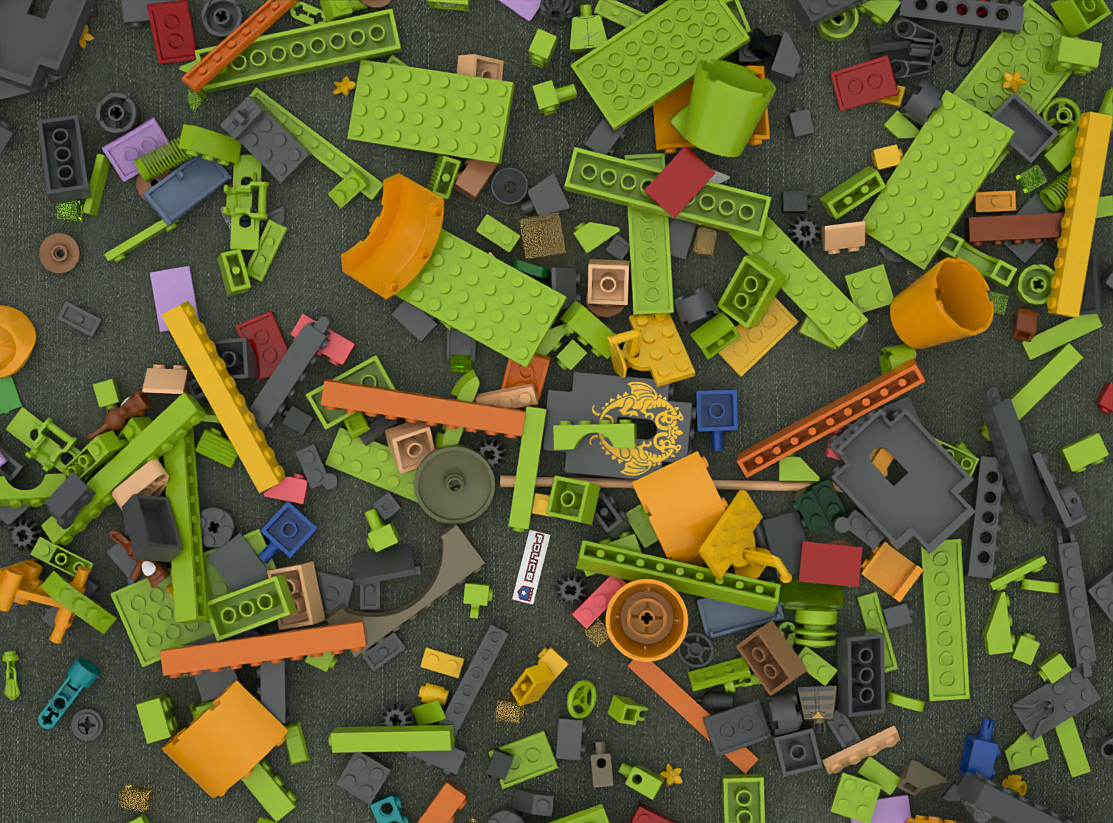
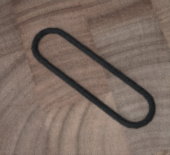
M961 27L954 52V62L958 66L966 67L972 63L981 33L980 29H978L969 62L961 64L956 58L964 27Z

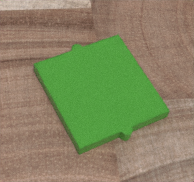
M12 375L0 378V414H9L11 410L23 406Z

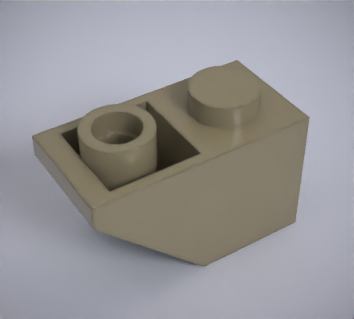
M911 760L903 768L897 787L913 796L938 790L947 781V778L923 766L922 763Z

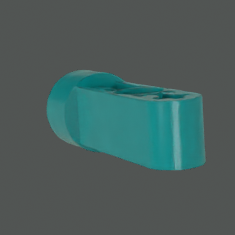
M77 657L68 669V678L38 717L41 727L50 729L56 725L84 687L90 688L98 678L100 671L88 660ZM57 699H64L65 706L59 705ZM52 711L56 712V713L52 716L51 721H49V720L47 719V718H48V715H49Z

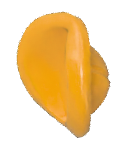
M0 305V378H6L17 373L29 359L36 342V331L30 319L23 312L10 306Z

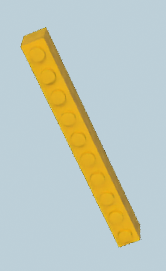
M1086 112L1082 113L1078 120L1079 131L1074 143L1076 148L1075 155L1071 161L1072 173L1068 180V196L1064 202L1065 214L1061 220L1062 232L1057 243L1059 249L1054 261L1055 273L1051 280V296L1047 302L1049 314L1079 317L1113 116Z
M186 301L161 314L258 492L261 493L279 484L286 478L284 469L278 464L273 449L268 446L263 431L258 428L253 413L247 408L245 398L239 393L235 380L226 370V364L219 357L214 342L209 339L204 324L199 321L194 306L189 301Z

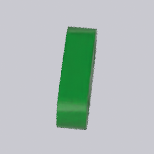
M513 260L512 267L518 271L541 279H548L550 270L520 260Z

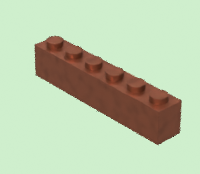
M1065 213L969 217L965 219L966 242L972 243V246H984V242H992V245H1004V241H1012V244H1024V240H1032V243H1044V239H1052V242H1058L1062 232L1061 220Z

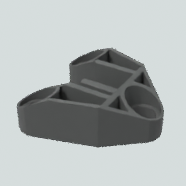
M898 17L893 21L892 30L898 36L914 41L927 42L926 44L910 43V46H908V55L924 56V58H890L891 64L896 61L900 63L898 71L893 72L896 78L928 73L944 59L947 53L946 45L934 31L904 17ZM906 22V30L898 32V24ZM940 45L941 52L934 56L935 48Z

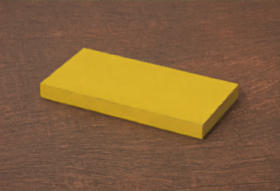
M775 297L759 326L747 329L739 323L735 328L740 337L718 352V354L742 377L799 321Z

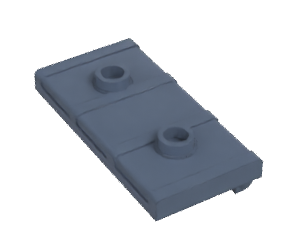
M200 154L197 157H192V159L185 162L143 194L146 201L168 227L224 184L232 180V177L223 166L217 164L216 159H213V162L203 160Z
M774 579L767 581V582L775 583V582H774ZM710 598L696 600L705 634L709 638L767 624L772 620L774 622L784 619L779 599L773 613Z

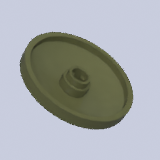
M463 445L442 446L430 452L418 466L414 480L415 495L421 508L433 519L447 524L466 523L480 516L490 505L495 491L494 473L489 462L478 451Z

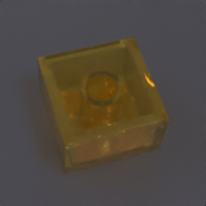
M559 213L519 220L526 261L566 254Z

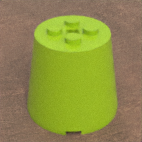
M705 59L699 60L696 66L683 133L684 137L701 150L725 157L740 156L775 94V85L767 78L762 80L756 77L757 72L735 63L718 59H711L710 62H707Z

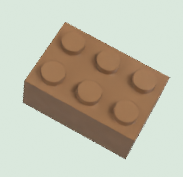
M773 620L759 628L736 646L770 696L807 671V668Z

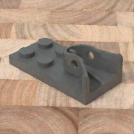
M1029 451L1046 498L1047 506L1056 525L1069 528L1084 521L1087 516L1081 499L1069 484L1057 489L1055 485L1057 482L1056 477L1052 471L1049 472L1046 466L1048 460L1044 453Z
M1075 666L1053 684L1050 682L1010 707L1031 740H1035L1099 701L1101 697L1088 677L1082 676L1080 667L1077 668Z

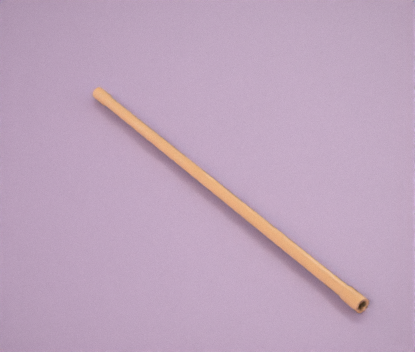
M500 475V487H515L516 475ZM536 477L535 487H552L554 477ZM565 477L600 485V488H634L631 482L638 480L628 478ZM712 480L716 490L799 491L816 483L811 481ZM832 482L836 492H843L834 482Z

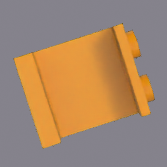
M882 540L874 550L871 549V556L861 562L860 574L891 597L901 602L923 572V569Z

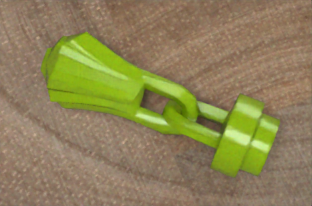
M15 650L4 651L2 661L7 663L4 694L10 700H14L20 695L15 669V661L19 660V655ZM9 673H13V678H10Z
M753 673L751 676L723 684L726 692L735 693L736 687H748L761 684V682ZM750 678L751 682L746 683L745 679Z

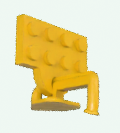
M670 314L629 316L628 321L632 330L611 337L607 336L613 369L621 378L626 377L627 369L630 367L639 371L650 370L657 387L695 376L693 365ZM625 342L623 350H620L618 343Z
M739 490L698 552L715 577L722 578L730 565H732L736 575L757 579L766 566L775 567L779 572L780 580L783 583H788L792 580V575L782 560L772 555L768 549L755 548L753 531L763 516L745 490Z

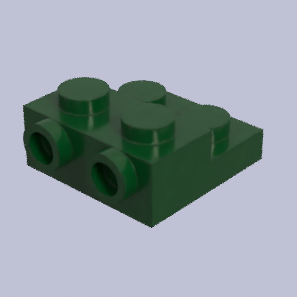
M829 476L792 493L794 497L792 505L796 512H801L803 517L800 520L805 529L809 528L811 532L828 525V521L847 513Z

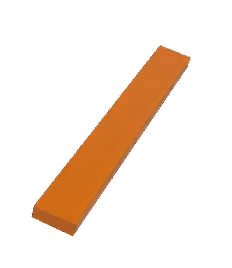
M268 0L181 78L182 82L197 93L299 0Z
M632 659L627 666L709 740L702 718L711 715L653 661L643 662ZM747 747L724 754L745 774L759 760Z

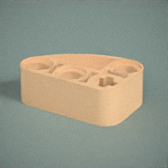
M151 460L120 484L112 492V496L122 510V506L133 494L160 496L167 485L169 475L159 460Z

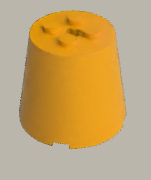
M959 257L956 259L945 258L894 297L890 306L892 325L900 339L914 349H925L980 334L990 326L994 314L993 302H990L987 293L990 290L981 273L968 261Z
M640 579L624 585L612 597L606 611V629L611 642L622 654L637 661L651 662L669 656L680 646L688 628L687 609L681 596L666 583L654 579ZM645 612H649L650 616H653L649 623H644V620H641V616H645Z

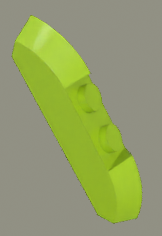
M474 369L462 376L454 386L451 394L457 396L458 400L474 402L480 386V381ZM444 424L443 430H446L445 434L437 432L435 449L446 445H459L465 427L457 426V429H449Z

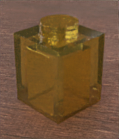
M703 225L701 228H697L692 253L712 256L717 231H713V228Z
M600 618L584 630L586 636L597 648L609 639L606 625Z
M498 698L495 721L519 723L520 718H524L525 706H520L515 699Z
M127 785L119 793L118 801L121 802L120 808L145 812L148 809L151 789Z

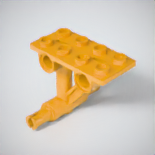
M32 558L0 568V611L9 612L13 601L21 605H28L29 601L58 607L54 618L55 626L49 640L57 644L62 643L67 628L71 627L75 614L51 598L40 587L44 583V581L39 579L43 567L37 563V559ZM78 566L76 575L70 583L84 594L86 591L84 585L91 570L84 566Z

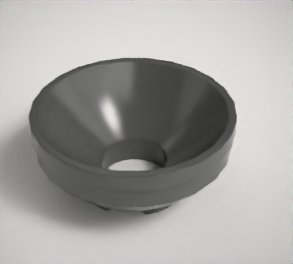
M504 168L493 177L491 189L495 198L501 203L515 204L525 197L528 183L525 175L518 169ZM508 182L516 184L517 188L514 193H507L505 191V185Z

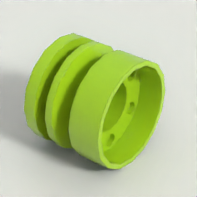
M817 607L795 608V622L804 624V627L794 629L795 633L803 634V636L794 637V643L813 648L836 645V639L828 638L827 636L837 635L835 630L828 629V625L837 624L838 611Z

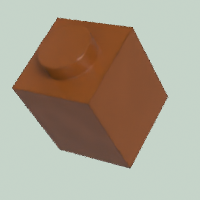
M1018 308L1013 317L1011 338L1031 342L1037 330L1038 312L1028 308Z

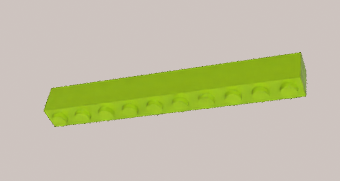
M183 393L86 483L96 494L91 502L79 511L74 523L69 528L62 529L53 516L41 525L53 544L65 546L71 543L74 536L85 530L88 523L99 517L102 510L115 502L112 492L147 462L154 459L159 460V457L173 448V444L187 435V431L202 421V418L207 413L193 395Z
M193 427L187 431L188 433L185 437L173 444V448L163 454L164 468L169 475L165 495L169 497L183 548L171 561L172 593L175 606L174 616L176 623L184 624L208 620Z
M584 540L580 547L576 569L630 581L654 579L666 583L675 591L772 613L778 604L781 586L780 584L727 572L722 578L715 577L709 568Z

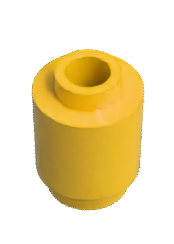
M426 682L425 686L421 685L418 697H421V702L424 703L438 699L440 705L445 706L449 691L445 690V687Z

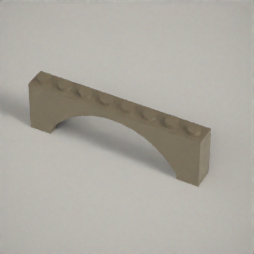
M457 523L449 525L440 532L442 552L438 569L430 584L414 600L399 608L381 612L358 611L346 608L341 604L326 615V621L330 625L360 620L365 621L368 644L363 647L364 650L351 652L354 657L359 654L360 656L366 654L370 650L369 647L374 643H381L386 638L385 635L391 631L396 632L402 627V623L407 619L409 621L414 619L419 614L418 611L423 608H429L435 603L434 600L439 596L444 597L451 591L450 588L454 585L462 584L467 580L469 574L472 572L475 574L483 568V564H485L484 558Z

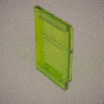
M792 578L790 582L783 583L780 579H777V584L781 585L779 605L785 609L838 611L839 608L844 609L843 587L841 585L800 582L798 578Z

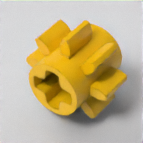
M1008 775V778H1005L1002 782L1003 787H1009L1021 796L1025 795L1027 790L1026 782L1021 781L1022 776Z

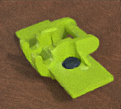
M239 155L238 163L234 164L233 187L224 185L223 192L227 194L226 207H223V214L231 217L230 250H259L260 220L268 219L266 214V197L269 183L261 182L262 164L253 155ZM245 178L253 180L246 186L242 185V181ZM254 190H259L258 213H252Z
M24 407L20 409L6 428L8 432L31 448L29 452H26L25 456L29 459L34 458L43 465L42 469L47 473L51 472L54 468L65 473L63 468L81 452L75 446L78 441L76 437L72 438L54 424L50 417L43 423ZM38 429V437L36 440H33L31 434L34 430ZM50 430L66 442L65 448L47 436V432ZM90 473L82 480L86 482L92 473Z

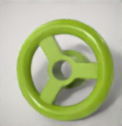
M1058 97L1048 102L1042 111L1041 117L1050 126L1060 123L1078 129L1081 111L1073 100ZM1058 104L1055 117L1048 121L1047 116L1050 108ZM1065 104L1069 105L1074 110L1075 121L1072 120L1071 110L1069 108H1066ZM1060 113L1065 115L1064 120L1060 119Z
M589 680L577 682L567 695V708L570 715L575 719L587 717L596 704V688ZM589 689H590L591 699H590V703H589V705H588V703H587V694H588V691H589ZM573 706H581L583 712L577 713Z

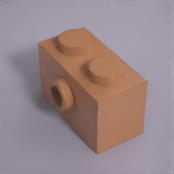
M467 159L464 164L467 167L463 173L459 171L456 176L454 189L474 202L495 172L496 163Z

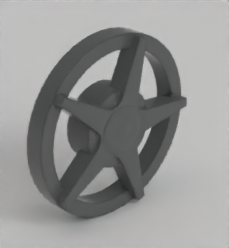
M700 631L687 632L682 643L688 647V654L685 657L683 656L680 644L677 648L680 659L691 667L699 668L706 666L712 660L715 652L712 640ZM688 636H697L696 640L692 642L684 640ZM700 637L704 638L710 646L703 645L700 642ZM711 650L709 659L704 661L703 652ZM690 656L699 658L701 663L690 662L687 658Z

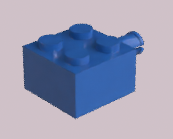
M737 390L695 391V408H697L696 431H709L711 433V451H723V432L726 430H738Z
M287 501L262 528L261 532L270 539V543L258 556L267 564L278 551H283L289 558H292L319 528Z
M983 718L979 735L967 733L958 772L965 776L967 771L972 774L979 772L990 780L995 776V767L993 766L995 759L999 758L1000 748L998 747L999 744L991 738L995 720Z

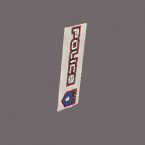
M529 530L513 600L529 604L534 603L550 539L549 534Z

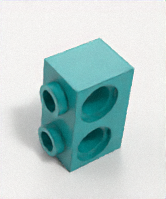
M394 792L376 799L370 804L377 823H391L393 821L410 823L408 816L403 815L401 811L403 805L400 797H396ZM390 803L393 806V810L387 812L383 809L382 805Z

